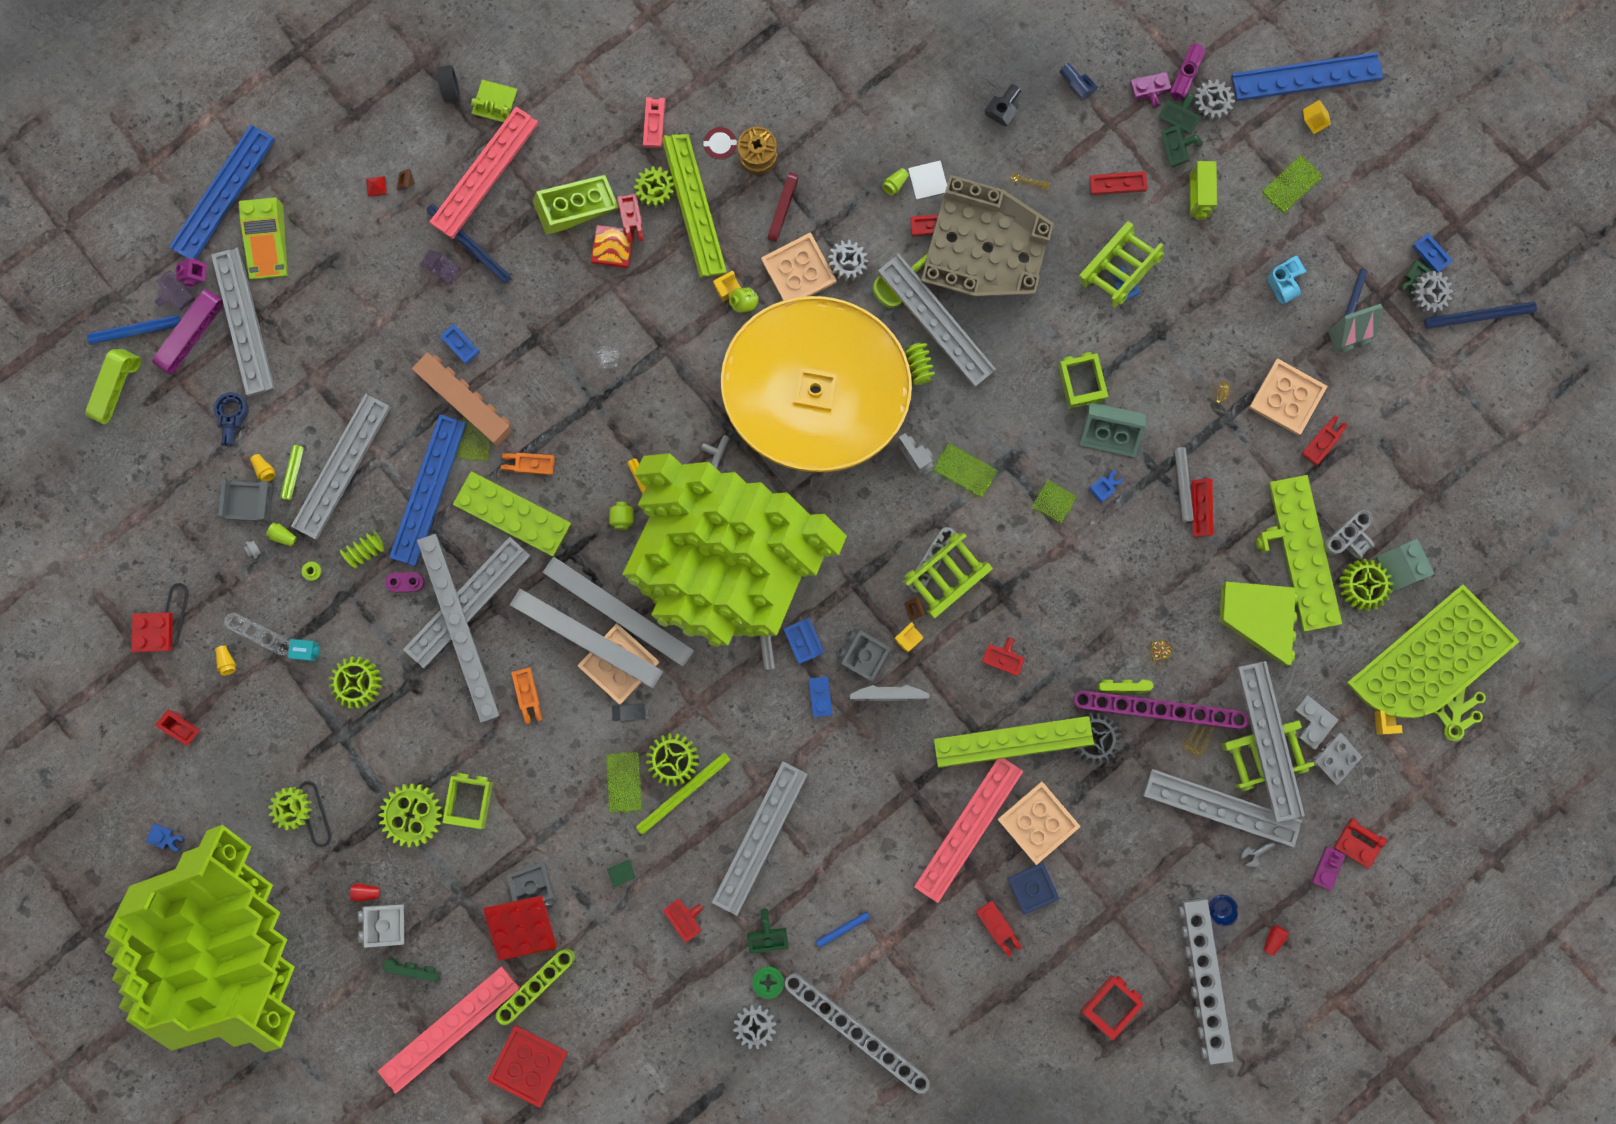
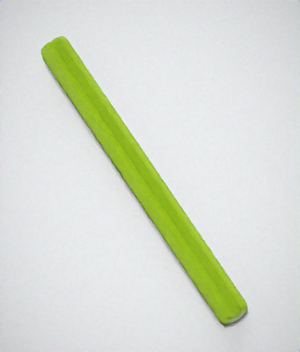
M726 753L720 755L638 824L636 829L639 833H646L729 763L730 758Z

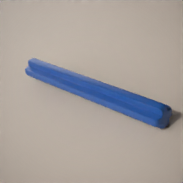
M175 315L89 333L87 338L89 343L96 344L176 327L181 318Z

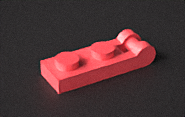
M646 97L644 148H662L665 98L652 99V97ZM652 107H658V110H652Z

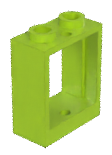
M1197 161L1189 174L1190 217L1204 220L1209 218L1217 206L1216 161Z
M1087 352L1081 354V357L1073 358V356H1069L1060 361L1058 369L1068 409L1089 405V402H1103L1108 398L1098 353L1092 354ZM1092 362L1099 391L1074 397L1067 367Z
M463 773L451 776L442 823L485 829L493 782H489L488 777L482 776L470 779L469 774ZM459 782L485 786L479 820L453 816Z

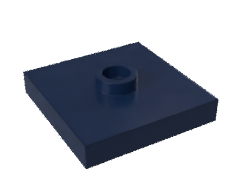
M1043 862L1007 878L1023 915L1059 900Z

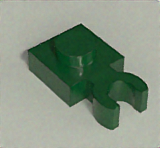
M1418 260L1413 261L1404 275L1408 281L1401 284L1399 290L1402 291L1409 287L1410 291L1407 296L1414 295L1411 292L1416 289L1412 286L1418 283L1416 278L1421 277L1423 273L1431 272V270Z

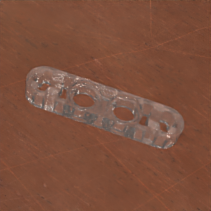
M230 613L225 617L224 624L231 631L279 655L288 656L289 649L288 651H283V648L276 644L277 642L281 644L287 643V647H289L290 639L240 614ZM231 619H236L237 622L242 623V627L233 625L230 622ZM254 625L256 632L254 635L249 636L246 630L248 626ZM270 633L273 636V640L270 644H265L263 638L266 634Z

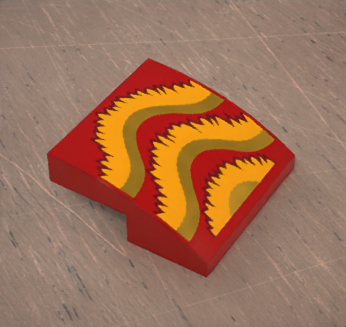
M597 225L591 264L628 268L632 254L634 230H630L632 243H628L626 232L623 228Z

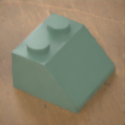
M1418 539L1375 557L1378 563H1382L1381 570L1387 569L1385 575H1391L1388 582L1393 583L1392 586H1389L1392 592L1434 574Z

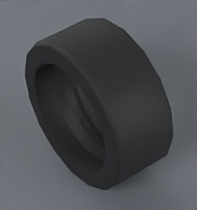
M453 66L438 67V84L444 102L459 101L460 90Z

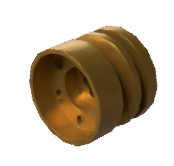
M751 127L745 130L739 137L737 144L740 164L749 174L765 175L774 168L777 162L776 139L772 132L763 127Z

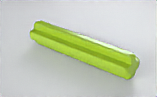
M292 446L280 495L281 499H292L304 450L302 446Z

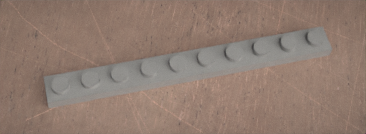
M437 534L419 539L417 542L480 722L498 717L500 715Z

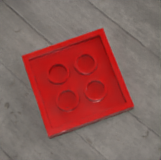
M543 895L484 908V915L498 961L557 949V942Z
M515 1025L487 1081L540 1108L568 1051Z

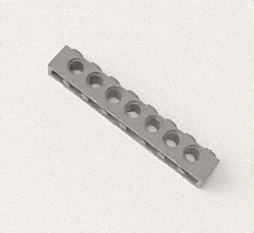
M1202 898L1180 901L1181 906L1178 907L1180 918H1183L1184 923L1181 931L1183 938H1186L1187 942L1185 955L1190 961L1188 974L1189 978L1193 980L1191 994L1193 999H1196L1197 1007H1194L1196 1019H1199L1200 1027H1197L1199 1039H1202L1203 1047L1200 1048L1201 1056L1210 1065L1233 1062L1208 900ZM1197 915L1199 917V923L1196 926H1193L1191 924V918ZM1200 935L1202 937V943L1201 945L1196 946L1194 944V939L1196 936ZM1203 955L1206 959L1205 964L1199 966L1197 959ZM1208 976V984L1202 986L1200 983L1201 978ZM1207 996L1212 998V1003L1209 1006L1204 1005V999ZM1210 1016L1215 1017V1023L1212 1026L1207 1025V1019ZM1217 1036L1218 1044L1211 1046V1038Z

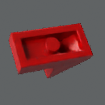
M169 709L154 724L186 746L199 733V728L183 719L181 713Z

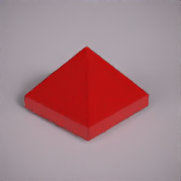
M385 176L366 178L368 197L387 195Z

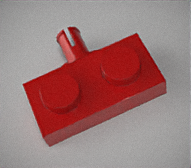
M1007 637L1004 648L988 644L981 663L1018 677L1025 658L1011 651L1015 640Z
M679 898L665 908L663 912L686 943L702 931L696 923L695 916L704 909L703 907L698 909L701 906L698 903V905L689 910Z

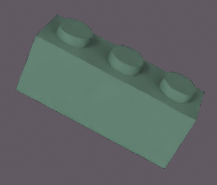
M1089 402L1080 446L1136 457L1146 426V414Z

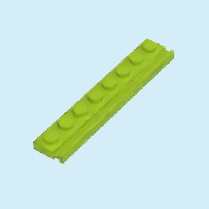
M689 134L664 135L662 142L699 276L702 278L703 276L725 275L727 273Z
M1089 716L934 739L938 768L1094 745Z

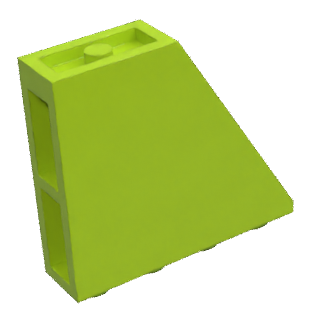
M1237 582L1222 583L1219 622L1280 665L1289 666L1294 662L1295 651L1292 650V647L1296 640V632L1293 631L1294 624L1297 621V613L1294 612L1295 604L1298 602V594L1295 593L1296 588Z

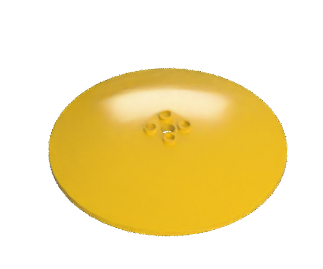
M797 297L781 301L763 309L747 321L736 333L727 349L722 365V399L726 413L737 433L752 449L776 464L799 471H838L853 467L870 459L890 443L904 422L911 400L912 383L910 367L903 348L895 335L883 322L865 309L830 297ZM797 301L789 306H786L787 303ZM817 386L821 391L819 393H812L810 388Z

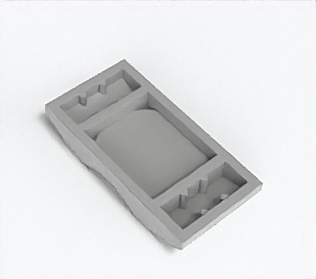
M872 685L850 694V701H927L929 699V693L908 685L903 687H876Z

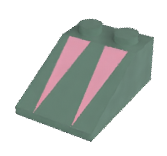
M1381 304L1346 315L1328 330L1335 352L1340 350L1347 352L1354 349L1355 345L1360 344L1362 347L1372 343L1371 340L1377 336L1382 311Z

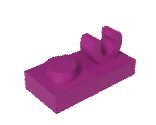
M1326 846L1311 883L1331 891L1346 854Z

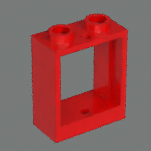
M1110 975L1080 1011L1109 1038L1114 1040L1142 1008L1144 1003L1140 1001L1142 998L1140 994L1134 989L1130 992L1125 987L1127 983L1120 976L1115 978ZM1115 984L1135 1004L1112 1029L1092 1010Z

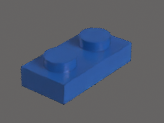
M1429 233L1411 246L1436 273L1443 270L1453 261Z
M454 324L440 336L466 365L480 353Z
M828 677L810 678L809 685L813 717L831 716L832 707Z

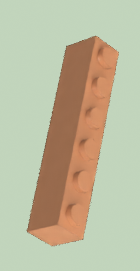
M427 352L414 365L412 370L498 447L513 431L509 426L511 422L504 416L500 418L496 415L497 410L490 403L486 406L482 402L484 398L476 391L472 393L468 389L470 386L463 379L459 381L454 377L456 373L449 366L445 369L441 365L443 361L435 354L431 356Z

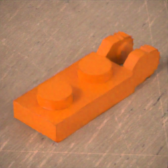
M528 453L502 454V459L516 460L515 466L501 465V470L554 475L555 456Z
M531 667L511 672L519 707L522 710L525 723H531V717L527 709L534 707L537 721H541L540 702Z

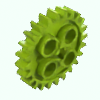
M411 783L410 788H408L407 784H403L402 790L396 787V794L389 792L391 798L383 799L387 805L380 806L381 809L385 810L384 813L379 814L380 817H384V820L379 822V824L386 825L382 832L389 831L387 838L394 837L393 843H397L400 840V846H404L407 842L408 847H412L414 842L416 847L421 844L420 840L424 844L428 843L427 837L433 839L434 835L432 832H439L436 825L443 824L438 820V818L444 817L443 814L439 813V810L443 809V807L437 806L441 800H434L433 798L436 793L428 794L430 788L427 787L423 790V785L421 784L417 788L415 783ZM404 798H407L409 801L406 809L401 805V801ZM415 798H417L418 801H417V803H416L415 806H414V803H415L414 800H415ZM422 803H425L428 807L425 814L420 812ZM412 812V814L415 815V818H411L410 816H408V813ZM398 817L403 819V825L400 828L395 824V820ZM416 822H419L422 826V830L419 833L414 830Z

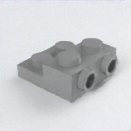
M906 433L901 435L897 445L916 475L923 474L924 476L931 472L934 465L932 463L933 455L928 448L925 449L923 445L915 448L916 443L911 436L908 437Z
M404 904L361 907V911L357 913L358 923H362V931H358V943H362V947L404 945Z

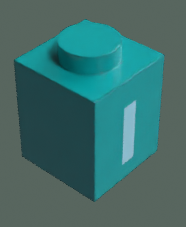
M290 639L289 659L317 661V658L320 656L318 642Z

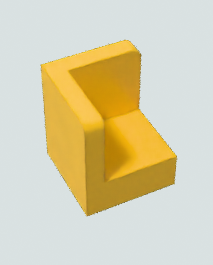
M1320 100L1303 109L1304 120L1313 134L1331 125L1329 113Z
M733 271L713 281L714 287L723 302L730 298L733 290L741 288Z
M911 622L894 640L908 653L923 639V636Z
M1384 710L1374 712L1377 735L1403 733L1402 725H1396V717L1385 715Z

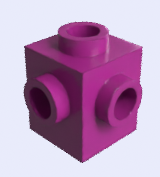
M186 258V260L179 262L176 266V281L182 282L184 286L195 287V285L205 282L207 264L193 258Z

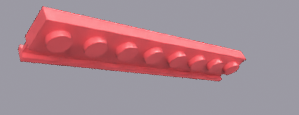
M515 107L429 221L430 225L453 239L538 126V120H534L530 115Z
M997 759L914 885L916 889L938 903L1020 778L1023 773L1021 769L1006 759Z
M503 966L500 967L377 1072L396 1094L516 993L520 987Z

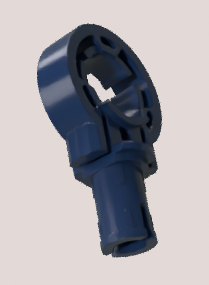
M233 392L221 395L214 404V414L218 418L217 426L223 428L221 445L228 447V444L230 447L234 446V433L237 428H241V424L249 412L248 404L244 398ZM232 402L239 404V409L236 413L232 415L224 414L225 407L222 405L223 403L225 405Z

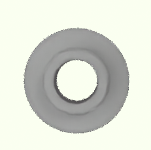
M254 540L245 542L247 546L244 549L249 557L253 556L256 559L261 553Z

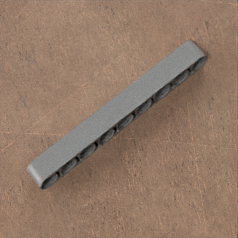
M553 557L544 569L543 573L681 666L685 665L694 652L690 647L557 558Z
M520 588L510 603V606L651 688L655 687L663 673L659 668Z
M791 973L786 977L785 987L792 995L912 1090L919 1094L928 1091L930 1083L925 1073L801 975ZM791 978H797L800 984L798 987L792 988L789 986L788 981ZM811 990L815 993V997L813 1000H807L804 997V993ZM828 1003L831 1009L829 1012L824 1013L820 1010V1005ZM843 1015L847 1021L843 1025H838L835 1022L836 1017ZM854 1028H860L862 1035L857 1038L853 1037L851 1031ZM875 1040L878 1043V1047L875 1050L868 1049L867 1044L869 1041ZM886 1053L894 1055V1059L891 1062L883 1060V1056ZM903 1065L910 1068L909 1073L906 1075L899 1073V1068ZM918 1078L925 1080V1085L921 1088L915 1086V1081Z

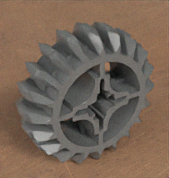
M1088 713L1090 723H1098L1106 729L1102 732H1097L1094 727H1091L1094 736L1102 735L1097 739V745L1095 742L1093 745L1100 755L1087 753L1083 749L1085 747L1072 748L1071 752L1079 751L1076 758L1079 759L1083 755V763L1090 759V765H1094L1096 759L1097 764L1102 765V759L1105 763H1108V756L1115 758L1112 750L1119 752L1120 749L1115 747V744H1121L1120 740H1116V737H1120L1121 733L1115 734L1114 731L1119 727H1111L1114 720L1111 719L1106 722L1107 715L1100 719V713H1096L1094 719L1093 714ZM1109 735L1110 743L1105 751L1103 749V740Z

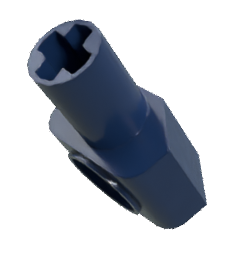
M1069 63L1064 65L1059 71L1069 82V88L1081 101L1087 99L1098 88L1087 74L1080 76Z

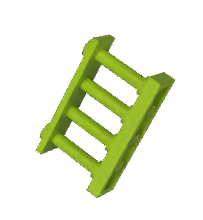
M1129 221L1125 223L1079 275L1080 284L1085 288L1090 283H1094L1112 295V307L1114 308L1126 300L1128 293L1156 262L1159 263L1164 257L1163 244L1160 243L1153 249L1135 237L1134 225ZM1130 242L1149 256L1142 263L1122 250V247ZM1114 256H1119L1137 268V270L1131 276H1128L1112 265L1110 261ZM1106 269L1125 283L1119 290H1116L1099 278L1098 274Z
M954 533L944 547L918 569L909 571L904 576L906 579L902 581L907 586L912 583L929 604V609L926 612L932 618H936L993 569L987 562H978L964 545L962 540L966 537L965 533ZM955 546L973 567V571L968 576L962 573L947 554ZM940 558L958 579V584L954 588L949 587L932 566ZM925 571L930 574L943 590L944 596L941 599H934L918 579Z
M1300 721L1283 724L1285 736H1288L1297 766L1293 767L1294 772L1297 771L1298 774L1310 771L1309 767L1315 766L1314 762H1304L1295 735L1297 733L1296 730L1302 728ZM1253 734L1221 743L1223 751L1229 750L1233 754L1242 783L1235 784V788H1242V791L1253 789V784L1265 781ZM1248 745V748L1251 747L1260 777L1249 780L1240 753L1241 746Z

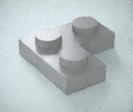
M1308 695L1302 699L1294 710L1309 722L1298 739L1312 750H1316L1339 720Z

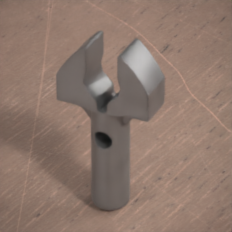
M1270 840L1255 850L1247 846L1242 849L1240 859L1247 855H1253L1251 861L1244 865L1255 867L1260 864L1258 862L1259 856L1274 848L1275 843Z

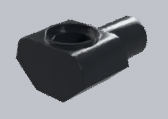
M1011 84L1003 97L994 96L984 111L985 115L1002 126H1008L1018 111L1013 103L1021 93V89ZM1002 108L1005 110V112L1000 113L997 111V109Z

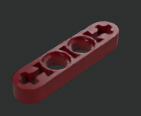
M789 172L769 230L768 240L777 242L798 182V174Z

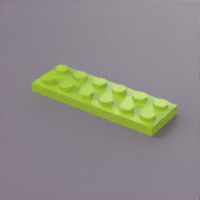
M472 471L453 503L454 506L552 557H555L572 525L567 520Z

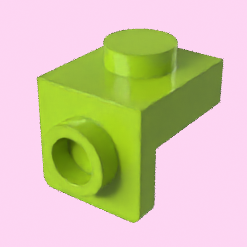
M1277 526L1266 529V532L1257 535L1256 546L1261 551V554L1269 551L1268 541L1281 539L1286 536L1285 529H1278Z

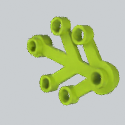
M1465 689L1455 697V701L1452 699L1446 704L1453 713L1452 720L1445 713L1444 706L1439 712L1433 713L1438 715L1445 725L1444 735L1448 740H1461L1466 728L1483 719L1481 712L1472 711L1469 714V718L1460 722L1463 713L1486 700L1484 693L1475 692L1471 699L1463 703ZM1477 694L1481 696V701L1476 699ZM1474 713L1478 715L1477 720L1473 718ZM1452 728H1454V729L1456 730V734H1455V735H1452V734H1451V729H1452Z

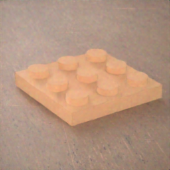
M811 232L761 257V261L783 301L797 297L812 296L837 283ZM797 301L787 303L786 306H789Z
M1277 358L1250 404L1249 409L1299 436L1327 386Z
M618 623L604 636L655 667L660 663ZM591 652L578 665L582 671L620 705L641 683V681Z
M1042 781L997 819L1035 865L1041 862L1081 827Z

